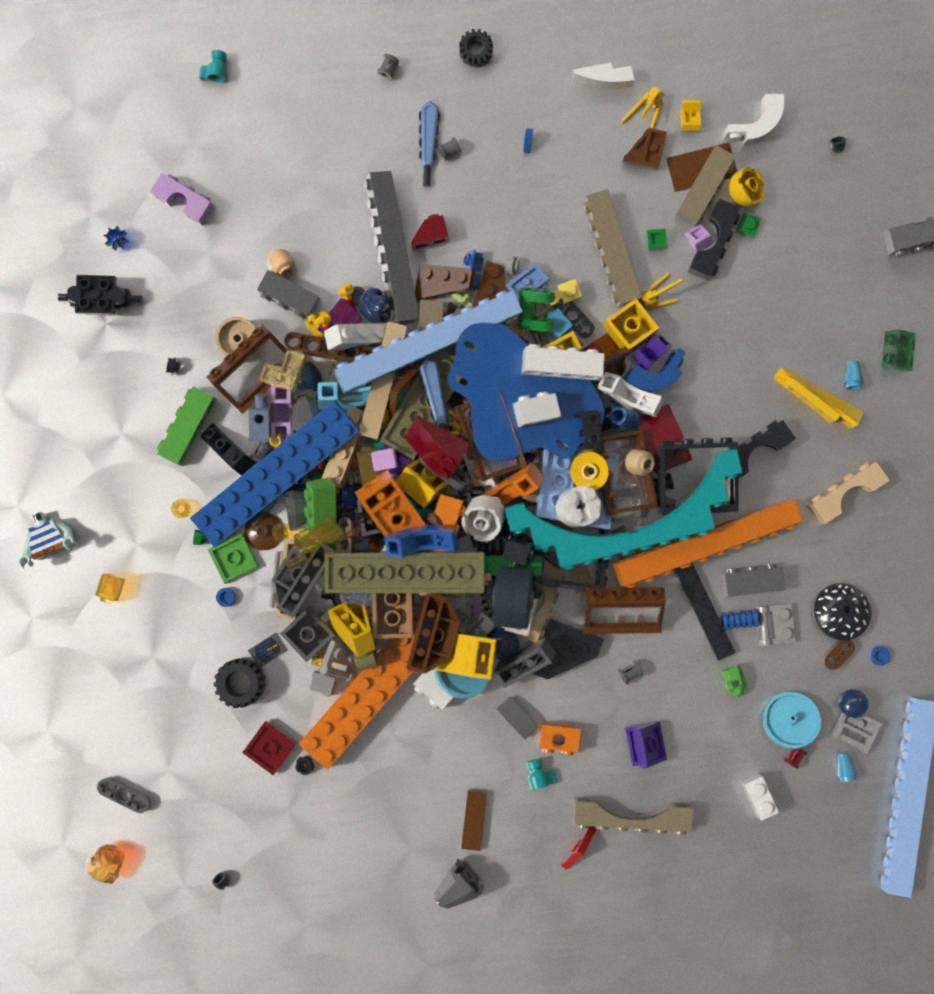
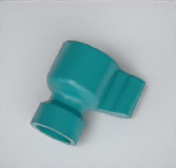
M213 50L211 53L212 62L200 67L199 79L202 81L224 82L227 71L224 62H226L227 54L221 50Z
M541 758L526 762L527 769L530 770L528 782L531 790L557 783L555 771H543L541 769Z

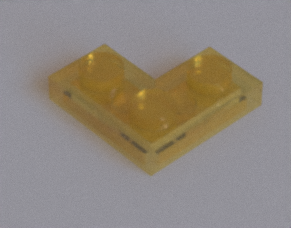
M287 349L282 366L278 367L264 363L258 381L295 392L307 355Z

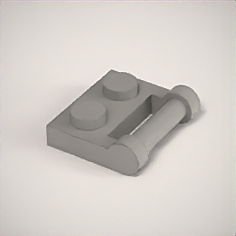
M792 604L757 607L762 635L760 640L761 646L796 642ZM767 612L772 614L774 638L769 637Z
M331 640L319 669L320 674L339 677L351 683L356 677L355 670L357 668L353 651L348 645ZM332 662H335L338 664L345 665L347 667L346 670L343 671L336 668H332L331 664Z
M841 713L835 727L831 731L830 737L835 740L839 739L859 749L861 753L866 755L882 724L865 715L855 719ZM845 727L866 737L865 742L842 733L843 728Z

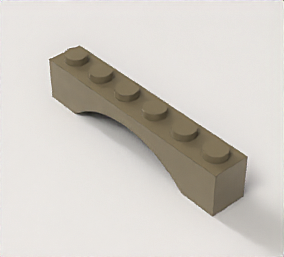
M574 798L573 822L574 825H578V828L581 829L597 826L599 830H609V827H615L618 831H628V828L636 829L637 832H647L649 829L662 834L667 833V831H675V834L686 835V832H692L693 808L690 805L670 804L663 810L651 815L628 817L610 812L594 799Z

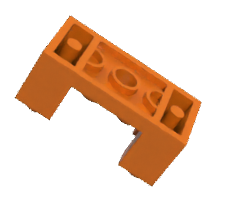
M388 470L355 492L359 501L385 537L403 529L426 525ZM396 514L402 515V521L399 523L392 522V517Z

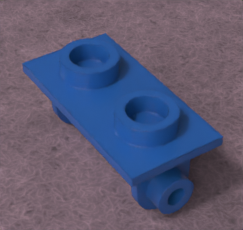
M476 250L467 252L463 259L464 268L480 272L484 260L483 254L476 252ZM474 273L470 291H475L478 288L479 274Z

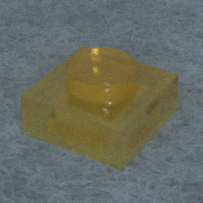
M318 653L317 656H313L311 665L321 666L325 654Z

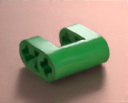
M520 288L519 305L523 312L519 315L518 327L543 332L552 331L554 320L537 317L536 302H554L555 292L541 288Z

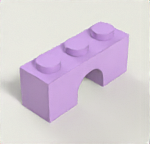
M161 173L150 193L168 206H171L177 198H186V206L182 212L188 218L203 225L214 208L210 202L211 199L203 193L200 195L195 193V189L186 183L184 186L178 183L179 180L171 174L167 176Z
M271 384V403L274 413L273 422H271V435L274 441H279L277 436L281 434V443L290 437V420L294 401V387L291 384Z

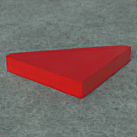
M589 826L582 840L579 839L572 848L571 852L573 853L561 863V867L567 870L584 855L597 829Z

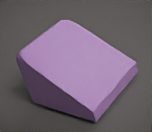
M702 224L685 233L696 252L702 251L713 243L711 234Z
M395 448L371 453L374 471H386L398 467Z

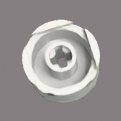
M578 486L566 490L561 494L556 503V514L559 520L571 528L589 525L600 516V499L592 488Z
M482 495L471 500L463 515L462 526L467 534H471L474 537L473 539L477 541H490L500 532L506 518L505 509L498 497Z

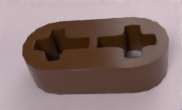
M838 640L824 654L822 658L824 667L831 670L838 669L853 654L855 644L852 640ZM848 643L849 645L847 647L849 650H843L841 653H839L843 649V646L841 644ZM836 655H838V656L835 658V660H834L836 664H835V665H833V664H830V665H829L828 663H829L830 661H829L828 658H829V657L834 658Z

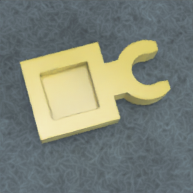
M576 279L557 285L558 291H554L555 300L549 303V305L555 306L559 300H562L563 304H567L582 298Z

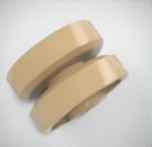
M242 317L226 319L219 325L216 332L218 349L225 356L231 354L242 341L252 335L256 327L249 320ZM237 337L241 338L239 342L236 341ZM258 349L252 356H250L246 361L252 359L255 355H257L258 352H259V349Z

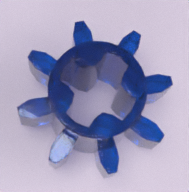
M118 226L115 229L108 228L107 234L103 235L108 240L105 244L108 247L112 245L114 251L120 247L124 249L125 242H129L124 237L127 235V232L125 230L121 231Z
M349 485L346 488H341L338 502L342 503V508L350 510L354 506L358 507L357 500L359 499L355 493L358 487Z

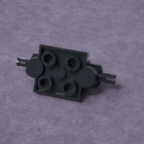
M76 275V286L69 287L67 294L58 293V301H69L70 306L75 308L76 314L115 315V311L129 309L131 303H143V296L131 295L129 289L116 287V276Z

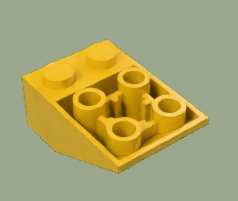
M457 633L450 660L434 670L491 680L493 678L498 639Z

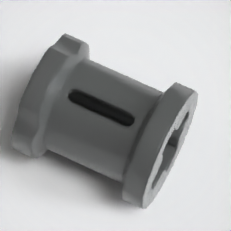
M384 54L383 63L377 69V73L383 78L392 79V73L395 66L399 64V60L393 55Z
M452 137L451 141L443 145H437L444 161L455 153H461L455 137Z
M530 331L534 336L536 345H540V348L551 343L546 332Z
M258 442L259 446L250 457L259 462L274 449L263 442Z
M632 661V664L623 670H618L626 685L632 679L643 676L635 661Z

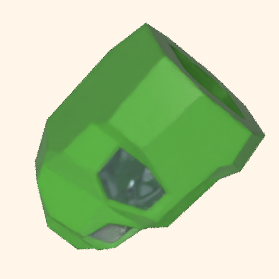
M739 664L720 671L725 686L732 695L740 697L746 694L747 682Z

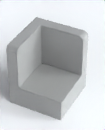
M314 671L312 673L313 678L310 690L331 697L337 677L332 675L324 676L320 672Z

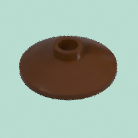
M266 512L257 513L246 523L245 538L257 550H270L277 546L282 539V524L273 514ZM261 528L266 529V533L264 535H261L259 533V530Z

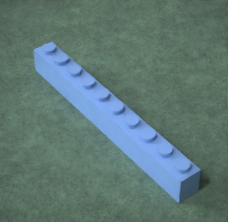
M504 290L496 294L497 298L492 300L486 298L480 301L477 307L472 308V306H468L462 309L461 314L457 316L454 314L448 315L439 324L437 322L430 323L421 332L418 329L409 333L408 338L403 340L401 337L391 341V345L388 347L379 346L373 349V353L370 355L361 354L355 357V361L350 364L346 361L337 365L334 374L343 393H349L457 344L460 334L472 324L482 322L501 324L519 316L523 311L513 290L508 293Z
M910 697L906 704L907 720L903 724L905 734L904 740L900 744V750L902 751L901 759L898 760L897 764L899 775L895 780L896 795L892 800L893 816L889 820V828L891 830L890 836L886 840L887 856L883 860L885 871L880 880L882 890L887 894L909 898L912 896L934 744V701Z

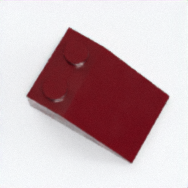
M669 404L661 406L656 417L645 413L640 415L641 422L636 427L637 431H643L646 439V451L650 452L654 458V468L652 471L656 474L657 443H663V440L672 439L674 443L682 442V439H685ZM689 449L665 450V471L691 461L692 457Z
M418 415L404 437L431 471L448 480L461 463L470 444Z

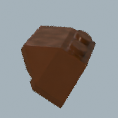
M426 593L406 669L426 674L450 660L460 620L447 597Z

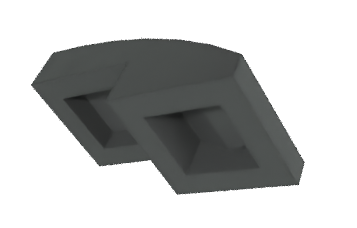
M511 696L497 708V711L524 739L539 727Z

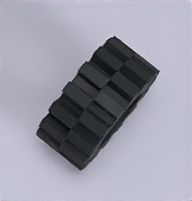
M471 29V33L467 31L465 36L462 35L459 42V53L461 59L463 58V62L465 64L468 62L470 67L474 64V67L478 68L479 64L482 67L484 62L487 64L489 58H492L493 41H491L490 35L487 36L486 31L482 33L481 29H478V32H475V29ZM471 43H481L483 51L480 54H472L469 51Z

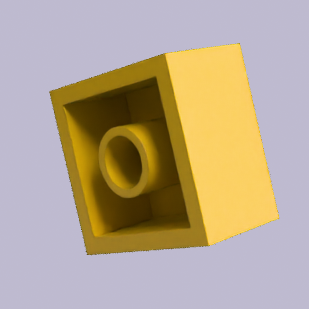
M634 299L607 318L603 325V328L620 349L626 346L630 353L654 337L659 330L657 324L637 299Z
M419 459L408 465L396 481L401 490L412 497L423 508H426L438 499L440 494L443 495L449 487L448 483L422 465Z

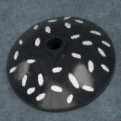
M846 583L829 585L817 595L814 601V620L818 628L832 639L839 641L855 639L866 631L871 621L870 603L865 594L853 585ZM844 607H847L849 609L848 613L844 612Z

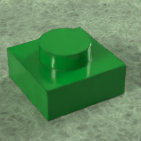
M743 212L736 232L754 238L761 219Z
M665 228L646 230L647 251L667 248Z

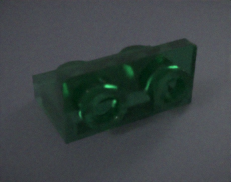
M900 329L885 332L882 369L913 370L916 333Z

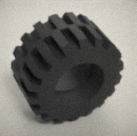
M238 658L226 662L218 669V674H215V694L220 696L219 700L221 702L224 701L226 706H232V708H244L251 705L264 692L263 688L266 685L264 679L266 678L262 674V668H259L256 662H252L248 658ZM235 672L245 673L250 680V688L244 694L234 692L230 686V678Z

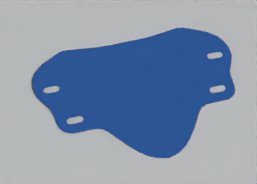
M482 322L467 327L457 340L456 357L448 374L447 381L452 389L466 397L471 404L474 441L478 451L485 458L492 461H504L521 455L499 391H501L523 454L541 447L559 458L566 459L571 457L583 442V437L578 435L579 430L582 429L581 418H575V414L582 410H598V413L601 415L602 425L605 412L603 403L589 380L522 374L523 350L525 347H528V344L503 324ZM469 341L474 344L476 350H470L464 345V342ZM456 376L463 377L468 381V384L466 386L456 381ZM547 391L549 394H556L561 417L551 421L518 427L513 407L518 398L530 395V398H535L537 394ZM560 440L568 446L567 450L558 447L556 441Z

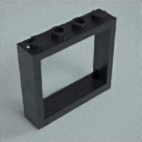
M720 437V441H713V438H701V441L694 442V439H682V442L674 443V440L666 439L663 440V443H657V512L662 516L668 515L681 505L666 504L665 450L727 447V450L737 449L739 457V442L732 440V437ZM737 474L736 478L728 480V501L723 502L724 505L712 508L709 505L711 513L739 512V474Z
M599 529V535L608 534L610 530ZM535 550L534 556H542V576H533L534 582L542 584V586L585 591V588L606 587L608 576H605V572L609 566V559H597L595 584L543 578L545 551Z

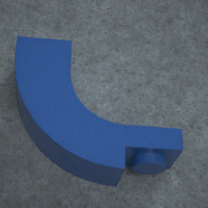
M681 348L672 350L663 368L657 373L648 372L637 364L629 366L623 379L630 385L645 392L664 389L676 382L683 372L677 368L682 365L684 361L683 356L686 352Z
M445 525L411 527L385 537L387 556L404 558L414 552L428 549L452 552L459 549L457 530L446 529Z

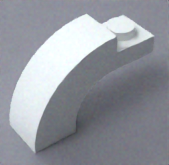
M608 372L604 373L597 386V389L603 395L608 394L610 400L641 415L645 413L656 417L665 401L663 397L642 391L627 383L621 376Z

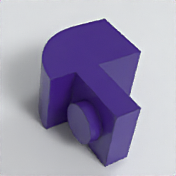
M659 332L634 354V358L640 366L647 370L672 345Z

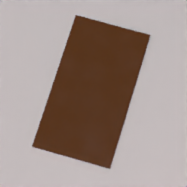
M730 142L717 145L733 154ZM715 146L666 158L675 192L692 187ZM736 165L730 174L726 172L723 177L725 180L730 179L737 172Z

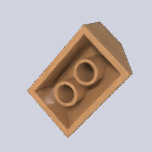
M372 593L373 639L413 638L412 593Z

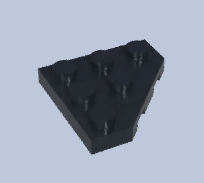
M550 618L543 638L547 639L556 653L551 664L532 674L548 680L582 663L597 658L604 638L593 634H584V631Z

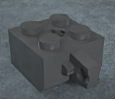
M310 606L288 625L280 635L308 662L337 633L330 627L332 624L328 611L324 614L321 611L317 613ZM305 630H312L313 634L311 635L313 637L306 638L305 634L307 633H305Z

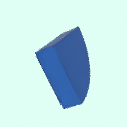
M527 128L525 132L524 153H530L533 129Z

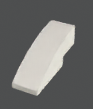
M611 62L574 69L573 72L574 81L598 88L632 87L634 83L631 65L612 69Z

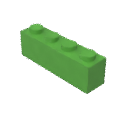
M194 386L186 392L183 406L177 409L174 423L168 426L166 431L168 434L165 440L159 443L157 448L159 450L158 455L180 466L185 461L217 400L215 397Z
M329 478L307 481L306 489L304 490V497L307 501V507H305L307 518L305 531L308 535V541H306V544L320 541L336 551L335 485Z

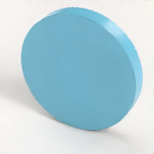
M434 670L435 678L440 688L448 695L459 699H468L476 696L486 687L489 679Z
M785 692L775 696L767 704L763 713V726L768 737L778 746L786 749H800L809 745L817 737L821 727V716L817 706L808 697L796 692Z

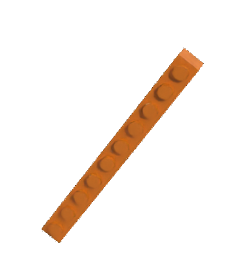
M788 499L714 526L715 529H711L708 534H692L689 539L672 541L670 544L661 545L615 562L613 566L619 584L632 588L637 586L639 581L645 580L647 582L656 579L658 574L663 573V575L673 573L674 568H686L691 566L693 561L698 560V562L710 559L709 556L712 554L717 556L727 553V549L731 547L734 549L745 546V542L750 540L751 543L762 540L764 535L773 536L779 534L780 529L786 528V530L795 528L797 523L803 520L796 499Z

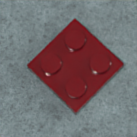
M265 721L242 753L271 775H274L297 743L271 723Z

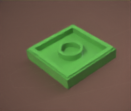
M240 533L218 544L216 547L208 549L224 584L260 567L244 533Z

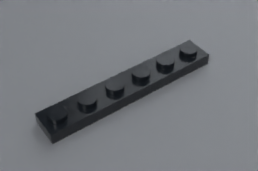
M691 562V566L686 568H674V572L716 660L719 661L734 654L735 650L693 562Z

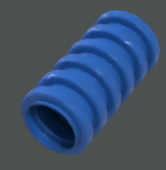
M617 407L611 412V420L614 424L636 428L641 422L638 412Z
M747 610L746 613L744 611L740 613L735 611L734 614L732 612L728 614L723 612L721 621L724 630H727L729 627L730 629H734V627L739 629L741 626L742 628H746V626L751 628L753 625L758 627L759 616L756 610L752 612Z

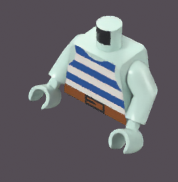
M43 512L32 515L36 526L26 531L27 535L24 540L22 557L19 558L18 563L23 569L26 563L33 567L32 558L33 560H41L64 549L70 551V547L73 545L77 547L78 542L74 540L72 529L62 521L55 519L46 521Z

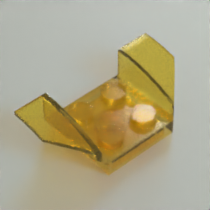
M328 518L294 535V545L299 555L285 561V564L288 567L306 559L304 553L316 551L325 543L335 542L338 537L347 540L359 534L360 531L354 528L345 533L336 522Z

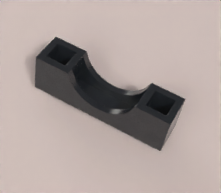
M719 198L709 219L717 233L716 243L708 250L695 253L687 271L688 273L707 281L712 276L715 277L719 269L717 262L719 259H723L726 252L724 245L726 241L730 242L734 233L731 231L733 224L737 225L741 214L738 213L740 210L739 206Z
M774 420L766 426L767 430L761 433V431H758L750 437L752 441L747 444L743 442L739 445V461L742 473H739V478L749 472L748 459L755 448L766 446L778 451L796 439L784 420L779 422Z

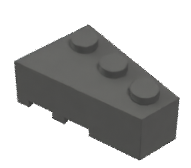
M933 216L926 218L927 221L911 222L888 229L883 233L888 256L893 254L896 257L902 256L911 250L920 252L928 246L934 248Z

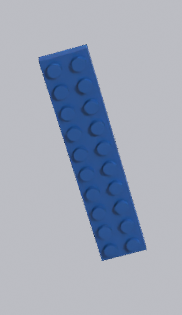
M334 400L190 517L191 521L204 533L208 541L216 547L357 434L360 429L339 403Z

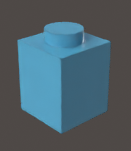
M559 309L555 311L550 310L544 316L554 320L553 330L549 332L555 339L564 336L573 327L572 323Z

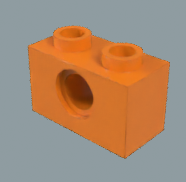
M541 723L539 748H542L543 752L554 753V750L562 751V754L573 755L574 752L578 753L581 729L575 726ZM557 735H563L565 737V740L562 744H556L554 742V738Z

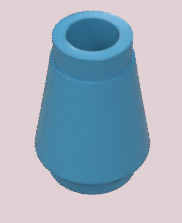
M859 361L847 362L844 385H846L847 390H859L862 388V384H864Z
M849 753L838 754L837 768L840 781L857 780V772L849 757Z

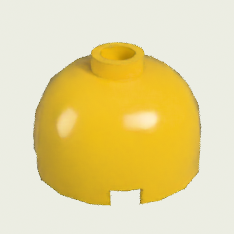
M750 166L737 171L729 181V194L741 206L758 204L766 196V191L763 192L765 181L756 168L750 169Z

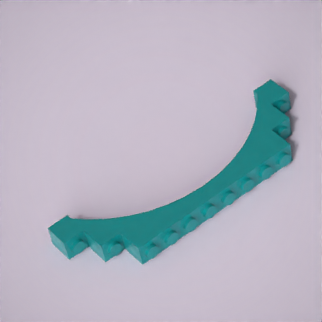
M737 449L713 453L715 459L708 473L691 496L667 516L645 527L617 534L594 535L578 533L557 527L536 517L525 508L522 502L504 507L510 532L514 531L515 534L522 533L529 527L535 550L539 549L540 552L547 551L554 545L560 568L564 567L565 570L575 568L576 564L582 562L584 565L592 564L598 558H603V560L611 559L617 553H622V555L631 554L633 549L641 548V550L650 549L656 543H660V545L672 543L671 540L676 538L686 540L695 533H698V535L708 534L711 529H715L709 505L712 508L724 505L723 502L728 501L723 477H725V480L736 478L737 474L742 473Z

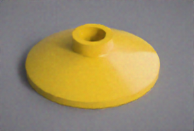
M584 452L573 460L570 474L577 487L585 486L597 490L606 483L609 468L606 460L598 453ZM591 467L594 469L593 475L589 473Z

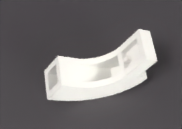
M765 94L761 100L760 119L751 124H728L724 130V138H730V140H740L743 138V145L754 144L766 138L773 131L782 116L784 94Z

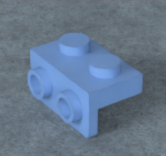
M535 262L507 283L505 287L509 292L513 290L519 303L520 288L545 289L549 286L550 277L546 276Z

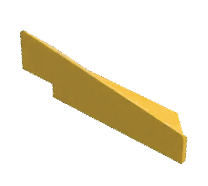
M782 367L773 378L830 423L838 419L852 429L857 427L862 418L863 411L785 367Z

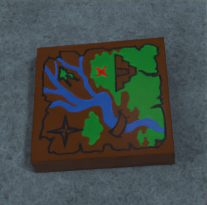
M411 367L391 389L390 417L393 418L418 376L417 368Z

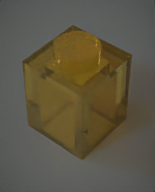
M102 573L95 596L101 597L100 601L109 604L112 601H118L125 579L108 573Z

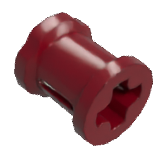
M801 748L791 749L783 761L799 769V763L803 756L807 755V752Z

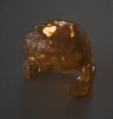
M102 845L87 859L85 869L91 878L96 881L113 884L119 877L124 861V853L116 845Z

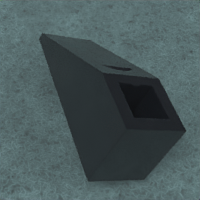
M213 422L200 435L241 476L256 464L250 456Z

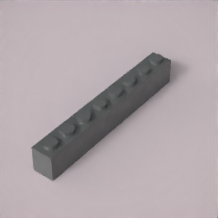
M369 172L364 178L363 187L367 191V207L371 211L370 223L375 232L374 243L378 247L377 259L382 268L381 280L385 284V296L389 304L388 316L392 323H399L400 325L412 324L418 321L420 316L392 172Z

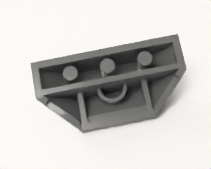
M320 541L292 547L271 580L276 608L294 618L325 571V553H335L336 551Z

